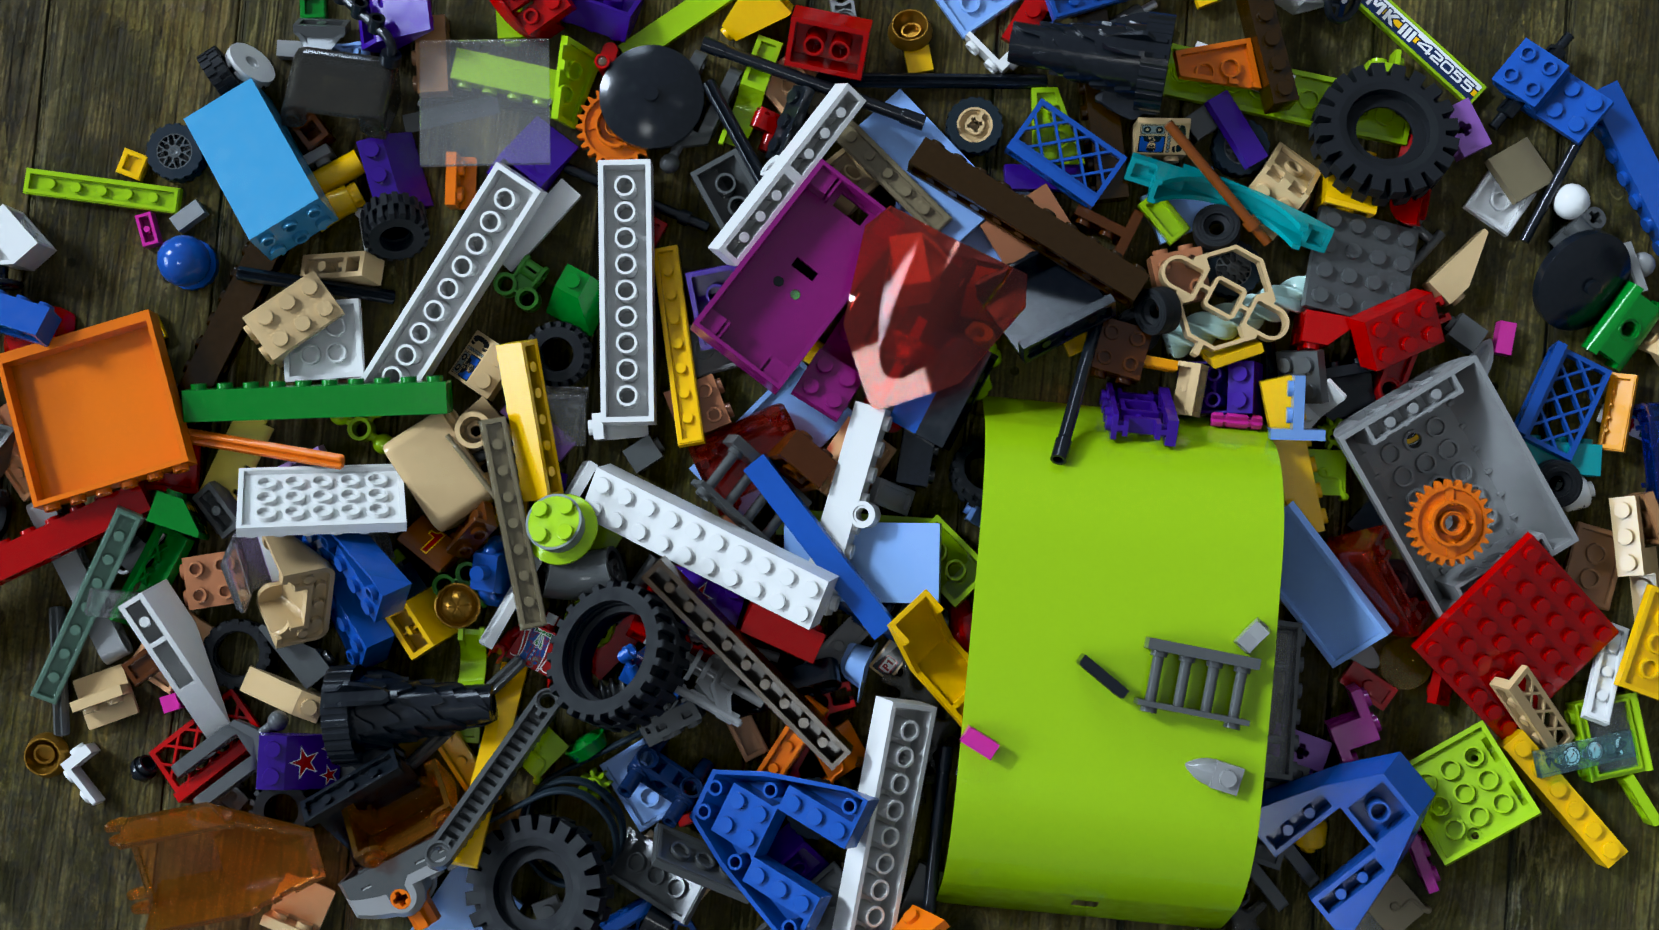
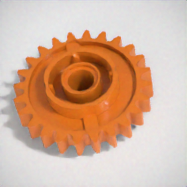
M596 90V99L588 96L590 105H581L585 113L577 115V118L582 123L576 125V129L582 131V133L577 135L578 140L585 141L581 148L583 150L590 149L587 156L589 158L596 156L595 162L597 164L598 160L639 159V156L648 158L646 150L626 144L610 130L600 108L599 91Z
M1444 479L1443 485L1440 481H1433V488L1425 485V494L1415 493L1418 502H1409L1413 507V511L1405 512L1407 516L1411 517V521L1404 523L1405 526L1411 527V531L1406 534L1407 537L1414 538L1410 545L1415 548L1420 547L1417 552L1418 555H1426L1427 561L1433 562L1435 560L1436 564L1441 566L1445 562L1448 566H1454L1455 560L1463 565L1465 564V557L1474 560V551L1483 552L1480 544L1489 543L1485 538V534L1493 533L1491 529L1487 528L1488 524L1494 522L1493 519L1487 518V514L1492 509L1484 507L1488 499L1479 498L1481 491L1477 489L1472 490V484L1465 483L1463 485L1461 480L1455 479L1452 483L1451 479ZM1449 516H1451L1453 519V524L1449 529H1447L1445 526V521Z

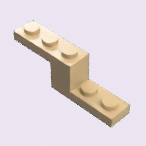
M1639 495L1609 498L1618 577L1629 576L1634 621L1647 584L1659 587L1656 546L1645 547Z

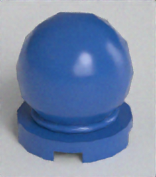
M178 235L165 241L157 252V266L166 281L184 290L198 291L206 285L213 283L218 275L220 263L213 248L193 236Z

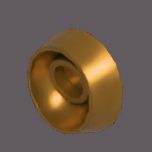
M907 9L899 12L888 26L890 42L896 48L903 51L920 50L932 38L933 29L929 20L922 12Z
M452 583L446 585L438 592L435 598L434 610L442 624L450 628L462 629L476 621L480 613L481 602L478 594L470 586L464 583Z
M50 732L40 733L29 741L24 751V762L32 773L40 777L52 778L64 771L60 764L70 757V750L68 744L61 736H55L54 733Z

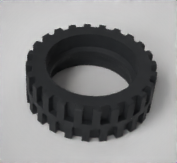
M608 581L607 587L598 584L592 587L593 593L583 592L578 596L580 601L576 605L571 603L566 609L569 612L564 620L559 619L557 626L560 628L557 635H552L550 643L553 644L552 653H547L546 661L551 663V669L546 671L547 679L552 680L554 683L549 688L552 695L559 697L556 701L561 708L566 709V713L570 716L604 730L621 733L623 729L631 732L637 730L636 724L644 727L651 724L650 718L653 715L660 717L665 712L664 705L667 702H674L677 697L674 695L677 686L682 687L685 679L681 678L683 670L689 669L690 661L686 659V652L691 651V643L685 640V636L689 634L688 627L680 623L682 619L657 594L631 582L622 581V583H619L617 581ZM637 614L643 621L646 633L645 653L640 668L632 681L622 691L610 698L601 700L594 691L591 677L592 662L597 646L605 633L615 623L627 616Z

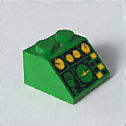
M168 488L165 493L157 491L146 521L199 539L209 540L210 535L195 504L187 501L188 495Z

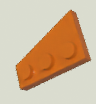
M1251 37L1173 52L1178 79L1257 91L1262 88Z

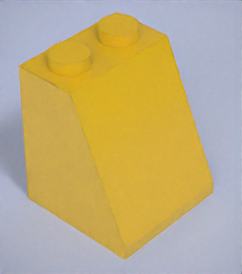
M1367 151V152L1370 153L1371 155H1373V156H1375V157L1377 156L1376 153L1371 152V151ZM1321 173L1312 211L1317 212L1319 206L1325 205L1349 213L1363 215L1366 218L1376 215L1377 206L1372 205L1371 196H1367L1363 203L1351 198L1353 189L1348 187L1341 193L1332 186L1336 177L1331 175L1325 179Z

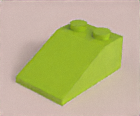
M937 514L929 523H942L941 595L957 609L974 593L978 554Z

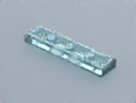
M1622 730L1532 751L1537 778L1550 777L1636 756L1631 730Z

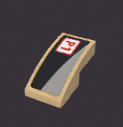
M889 639L871 661L869 667L886 681L890 682L906 661L897 644Z

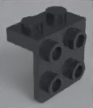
M1358 358L1350 359L1351 364L1342 366L1341 361L1325 364L1327 379L1330 378L1347 395L1343 402L1325 414V419L1327 417L1332 421H1335L1338 417L1346 419L1376 401L1371 372L1374 370L1361 367Z

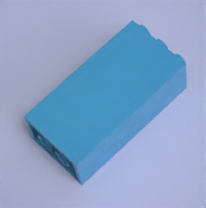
M252 78L184 118L187 127L249 241L271 261L280 255H285L288 250L296 245L305 243L311 236L327 229V226L339 220L273 101Z

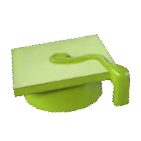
M1308 449L1309 456H1314L1317 472H1313L1315 483L1320 482L1323 496H1339V501H1347L1349 495L1346 493V457L1342 450Z
M550 727L542 735L540 742H537L535 749L530 752L528 759H525L523 762V767L534 777L533 783L535 785H539L542 782L541 776L570 747Z

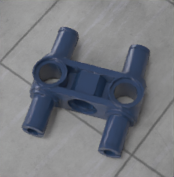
M668 739L651 747L648 744L640 747L627 766V775L617 788V791L621 796L630 798L639 784L643 783L672 803L663 816L662 822L666 826L674 828L684 813L691 810L697 802L705 786L704 782L714 768V764L710 760L702 758L693 772L690 773L661 753L669 741ZM641 761L646 762L648 766L642 764ZM685 790L689 791L692 795L687 794Z

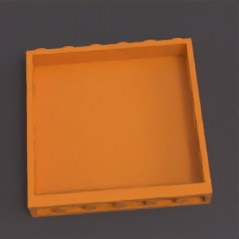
M149 309L54 337L51 339L48 347L34 343L0 353V379L33 508L44 510L45 513L55 512L61 509V505L67 503L71 505L81 504L87 501V497L96 495V497L108 496L113 493V489L120 487L122 489H131L137 487L140 481L146 479L148 482L161 480L164 478L163 474L173 472V474L184 473L190 470V466L197 464L187 423L183 421V408L157 313Z

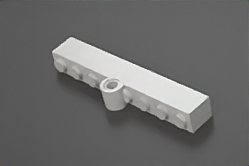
M835 84L780 156L775 155L764 165L760 173L762 179L708 247L724 263L732 266L739 265L865 104L866 100L850 84Z
M855 401L820 521V524L848 560L853 558L855 552V545H852L855 534L858 535L861 528L876 526L881 518L879 507L869 502L870 494H868L870 483L873 484L878 472V469L875 468L877 458H881L883 455L885 443L882 441L885 432H889L893 420L890 416V410ZM864 509L869 513L868 519L865 521L861 517ZM835 589L824 612L825 616L832 615L833 611L836 612L839 607L840 596H838V592Z

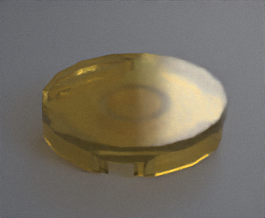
M1398 638L1391 640L1383 647L1379 655L1380 664L1378 668L1381 677L1397 689H1415L1425 683L1431 674L1432 668L1410 646L1416 641L1415 639Z

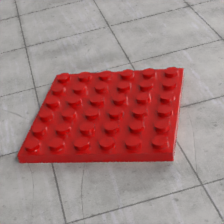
M1527 532L1410 646L1476 715L1503 740L1508 735H1512L1519 727L1489 685L1495 676L1510 680L1521 665H1526L1551 699L1619 631L1532 534ZM1525 677L1518 685L1521 691H1525ZM1533 695L1532 707L1535 709L1538 705L1537 695Z

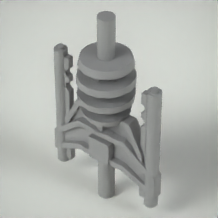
M692 629L689 631L691 633L690 636H692L691 640L703 643V646L706 648L709 647ZM699 649L696 656L686 652V659L690 661L689 669H684L687 672L683 679L688 681L692 674L698 676L695 682L696 690H689L683 684L682 687L677 686L674 693L709 711L727 724H732L736 727H741L743 722L739 718L740 715L732 711V693L759 708L762 707L764 702L753 691L738 684L740 677L717 654H712L707 662H704L700 659L704 653L702 649Z

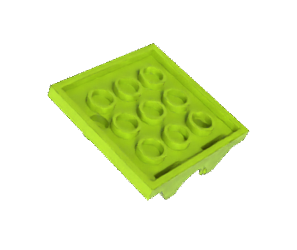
M1483 720L1409 761L1435 792L1421 827L1446 867L1542 815ZM1474 755L1478 756V761L1476 762L1471 760ZM1478 833L1479 838L1473 839L1472 834Z

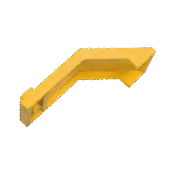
M925 589L887 627L910 671L962 728L969 655L953 638L941 613L944 608Z

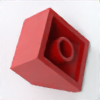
M1306 309L1295 315L1290 346L1297 347V350H1319L1329 345L1350 330L1348 316Z

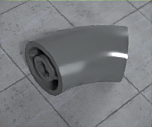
M614 546L589 550L583 557L567 565H551L542 562L539 567L538 580L543 598L580 600L578 596L583 592L593 593V586L601 584L607 587L608 581L628 582V575L621 554Z

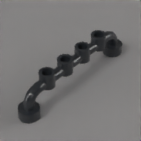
M334 0L338 5H345L351 11L350 15L352 18L362 20L368 26L367 30L369 33L379 35L384 40L386 47L380 52V64L389 69L398 68L401 64L402 53L397 49L393 35L384 26L385 16L380 13L370 14L367 11V0Z

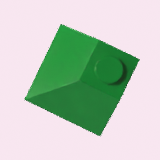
M567 263L554 287L546 313L562 322L572 323L580 327L584 333L592 337L600 323L599 281Z

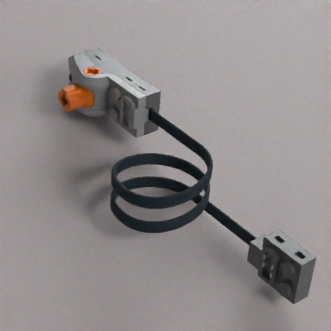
M683 697L675 699L673 703L667 702L663 707L665 712L660 717L652 716L650 718L651 724L645 727L641 725L638 731L604 747L596 755L583 762H573L548 775L528 798L492 815L490 823L520 808L522 809L519 816L533 815L534 802L546 796L564 794L578 797L592 805L603 816L609 826L613 839V853L605 862L610 861L612 868L624 847L627 836L625 817L618 802L605 788L592 780L577 776H559L642 735L649 747L663 740L671 739L682 733L686 726L690 729L702 722L701 718L707 714V710ZM561 784H575L586 787L596 792L609 804V806L613 810L619 824L620 835L617 824L612 814L606 808V806L596 797L578 788L568 786H553ZM442 824L353 868L338 883L357 918L387 919L408 917L415 930H423L439 920L441 915L431 896L437 887V877L445 871L430 869L425 861L424 851ZM437 849L432 853L431 859L434 862H441L446 858L447 853L442 849ZM537 859L528 862L532 869L545 881L552 885L566 888L564 879L548 872ZM542 859L552 869L561 873L553 863ZM451 864L447 869L450 871L459 866Z

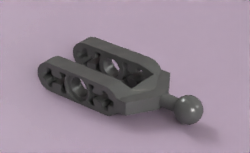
M696 49L690 62L701 76L709 55ZM733 66L729 68L720 86V90L728 105L744 74L743 71ZM712 104L699 132L693 130L687 138L672 146L668 154L662 156L660 159L662 171L671 174L679 169V155L683 148L709 145L721 123Z
M275 710L268 716L267 723L260 728L241 719H235L216 731L171 766L174 774L180 779L194 771L237 737H239L251 755L193 799L199 811H203L232 791L231 787L234 785L236 787L257 772L260 732L284 730L289 722L288 715L281 710Z
M1293 844L1286 849L1284 858L1309 888L1320 880L1318 875ZM1253 862L1250 878L1277 912L1282 911L1289 905L1288 901L1258 863Z

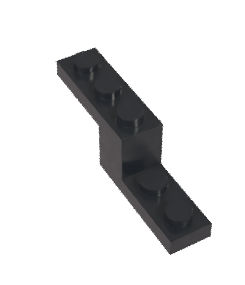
M793 85L792 90L787 95V103L783 113L777 120L774 136L768 143L766 159L770 160L775 155L780 156L800 130L815 90L808 86Z

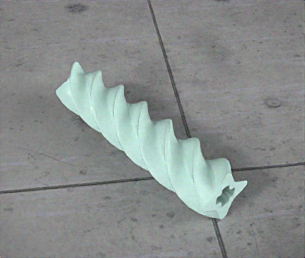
M1306 275L1291 277L1281 285H1271L1276 299L1274 304L1281 307L1287 315L1289 311L1301 313L1307 309L1300 307ZM1261 289L1256 294H1247L1243 305L1248 307L1252 298L1257 294L1264 293V289ZM1237 299L1232 303H1221L1214 307L1230 314ZM1256 304L1247 324L1258 330L1265 320L1276 323L1281 322L1277 314ZM1204 311L1193 313L1186 318L1191 334L1213 344L1216 338L1231 340L1237 336V326L1243 317V313L1238 311L1236 316L1229 321H1224ZM1180 323L1174 331L1162 334L1168 355L1171 353L1174 358L1186 356L1194 346L1193 342L1184 338Z

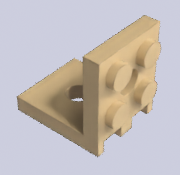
M1279 142L1263 169L1248 188L1270 196L1298 210L1310 196L1321 172L1282 142ZM1260 224L1273 241L1278 234L1264 224Z

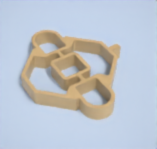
M1238 245L1202 254L1193 259L1183 255H1174L1165 260L1159 268L1158 278L1161 285L1172 289L1180 300L1182 308L1180 326L1184 338L1194 343L1189 354L1194 358L1199 355L1202 348L1209 352H1214L1251 341L1255 338L1264 342H1273L1282 338L1289 329L1290 321L1287 313L1281 307L1274 304L1276 299L1264 260ZM1234 252L1255 263L1264 293L1254 296L1249 306L1246 307L1243 305L1247 295L1244 287L1223 276L1215 278L1210 286L1204 284V280L1210 271L1207 259ZM1174 261L1181 262L1201 274L1191 294L1168 281L1165 274L1168 263ZM1218 283L1239 294L1230 314L1208 303ZM1199 290L1205 293L1201 301V307L1207 312L1224 321L1233 319L1238 311L1243 313V317L1237 326L1240 339L1214 346L1191 334L1183 305L1194 301ZM1256 304L1279 316L1282 326L1278 335L1268 336L1247 324Z

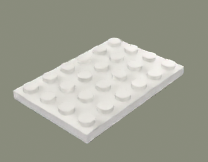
M392 464L344 465L340 470L320 466L239 468L236 537H284L287 535L312 536L316 534L341 535L344 533L369 534L373 532L397 533L407 531L404 481Z

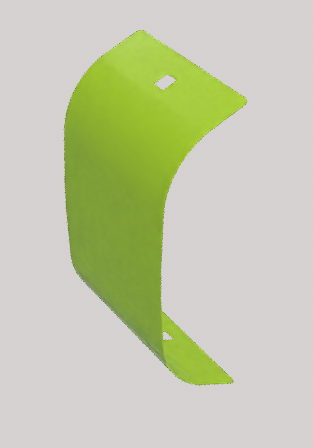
M987 396L983 398L985 418L984 481L961 736L968 725L998 742L1000 746L992 759L989 760L960 741L948 855L937 901L1200 928H1222L1237 912L1245 895L1253 866L1261 815L1284 546V490L1277 447L1273 440L1268 438V430L1264 424L1260 430H1250L1249 427L1246 429L1224 427V425L1217 427L1210 425V417L1200 416V418L1179 414H1177L1179 427L1175 447L1164 446L1162 437H1160V440H1155L1153 435L1128 432L1126 437L1117 432L1116 440H1112L1109 437V432L1105 430L1101 407L1081 405L1071 439L1072 444L1067 462L1064 465H1057L1050 460L1060 431L1067 406L1066 403ZM1258 617L1270 628V634L1250 654H1246L1233 641ZM1145 638H1157L1262 659L1260 671L1251 669V673L1247 674L1239 718L1249 720L1250 725H1241L1240 730L1223 727L1224 721L1157 709V714L1141 711V705H1137L1133 701L1134 697L1145 699L1153 655H1150L1151 649L1144 648ZM1082 653L1087 655L1128 689L1129 692L1124 698H1118L1079 666L1076 660ZM1168 653L1167 658H1164L1156 698L1157 702L1173 704L1181 662L1178 660V654ZM1196 658L1195 663L1191 665L1184 707L1197 710L1201 708L1208 666H1206L1207 660ZM1223 663V669H1219L1212 707L1213 713L1228 715L1236 671H1233L1234 665ZM1198 758H1212L1243 767L1245 771L1237 796L1210 788L1199 782L1188 771L1185 763ZM1073 900L1100 902L1097 907L1071 905Z

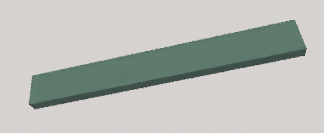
M120 505L117 506L30 696L54 705L57 704L144 515Z

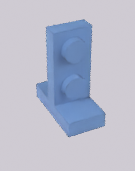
M1292 375V380L1287 381V396L1291 397V407H1286V423H1290V428L1268 427V438L1270 440L1325 441L1326 430L1304 428L1305 375Z

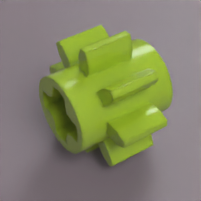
M1327 417L1326 423L1323 426H1317L1319 429L1326 430L1325 447L1329 450L1333 445L1341 449L1336 439L1330 437L1333 434V429L1343 421L1339 417L1335 422Z
M594 767L590 770V774L585 772L581 775L583 778L596 781L611 793L607 787L613 783V780L607 779V770L597 772V768ZM583 786L578 787V789H583L598 800L601 799V796L596 792Z

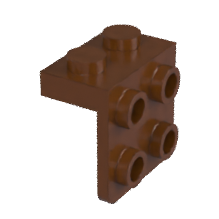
M1112 318L1105 321L1090 370V376L1098 379H1105L1106 376L1116 379L1115 383L1122 386L1130 387L1131 384L1135 385L1140 380L1152 335L1144 333L1139 326Z

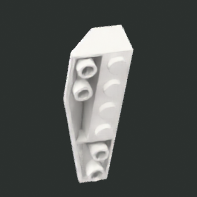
M165 579L118 606L205 737H210L216 731L228 725L230 720L197 624L168 580Z

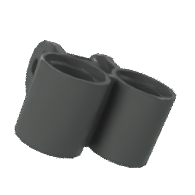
M1598 207L1588 208L1582 215L1555 233L1548 242L1555 247L1565 238L1577 232L1594 229L1601 230L1606 223L1605 213Z

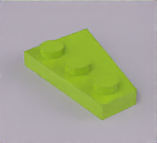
M561 35L551 118L568 128L575 129L579 120L577 115L581 114L583 110L581 105H585L598 72L594 63V59L598 54L571 37Z
M1058 87L1031 88V112L1040 99L1043 98L1068 116ZM1043 107L1037 113L1038 125L1053 122L1052 114ZM1056 117V121H1057V122H1058V121H1062L1061 119H1059L1058 117ZM1034 119L1031 122L1032 126H1035ZM1068 124L1058 126L1060 140L1074 137L1071 126ZM1054 127L1039 129L1042 143L1056 141ZM1032 130V145L1038 144L1036 130ZM1075 142L1061 144L1063 158L1077 156ZM1057 145L1042 147L1045 158L1048 160L1059 159ZM1035 148V149H1034L1035 151H1037L1038 153H1040V152H1039V148ZM1079 160L1064 162V165H1079Z

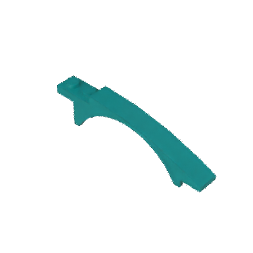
M1133 152L1124 179L1149 187L1147 202L1155 204L1165 200L1190 199L1230 207L1198 168L1184 164L1181 168ZM1219 176L1251 215L1254 214L1262 224L1278 234L1291 248L1299 250L1302 246L1325 253L1333 236L1334 228L1268 195Z

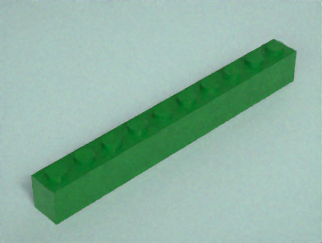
M443 375L427 376L426 381H417V376L400 377L401 381L391 382L390 377L374 378V382L364 383V378H349L348 383H338V379H322V384H312V380H296L295 385H286L283 380L269 381V386H259V381L243 382V387H233V382L216 383L217 388H207V383L190 384L191 389L181 391L183 421L214 422L448 414L453 412L452 381L443 380Z

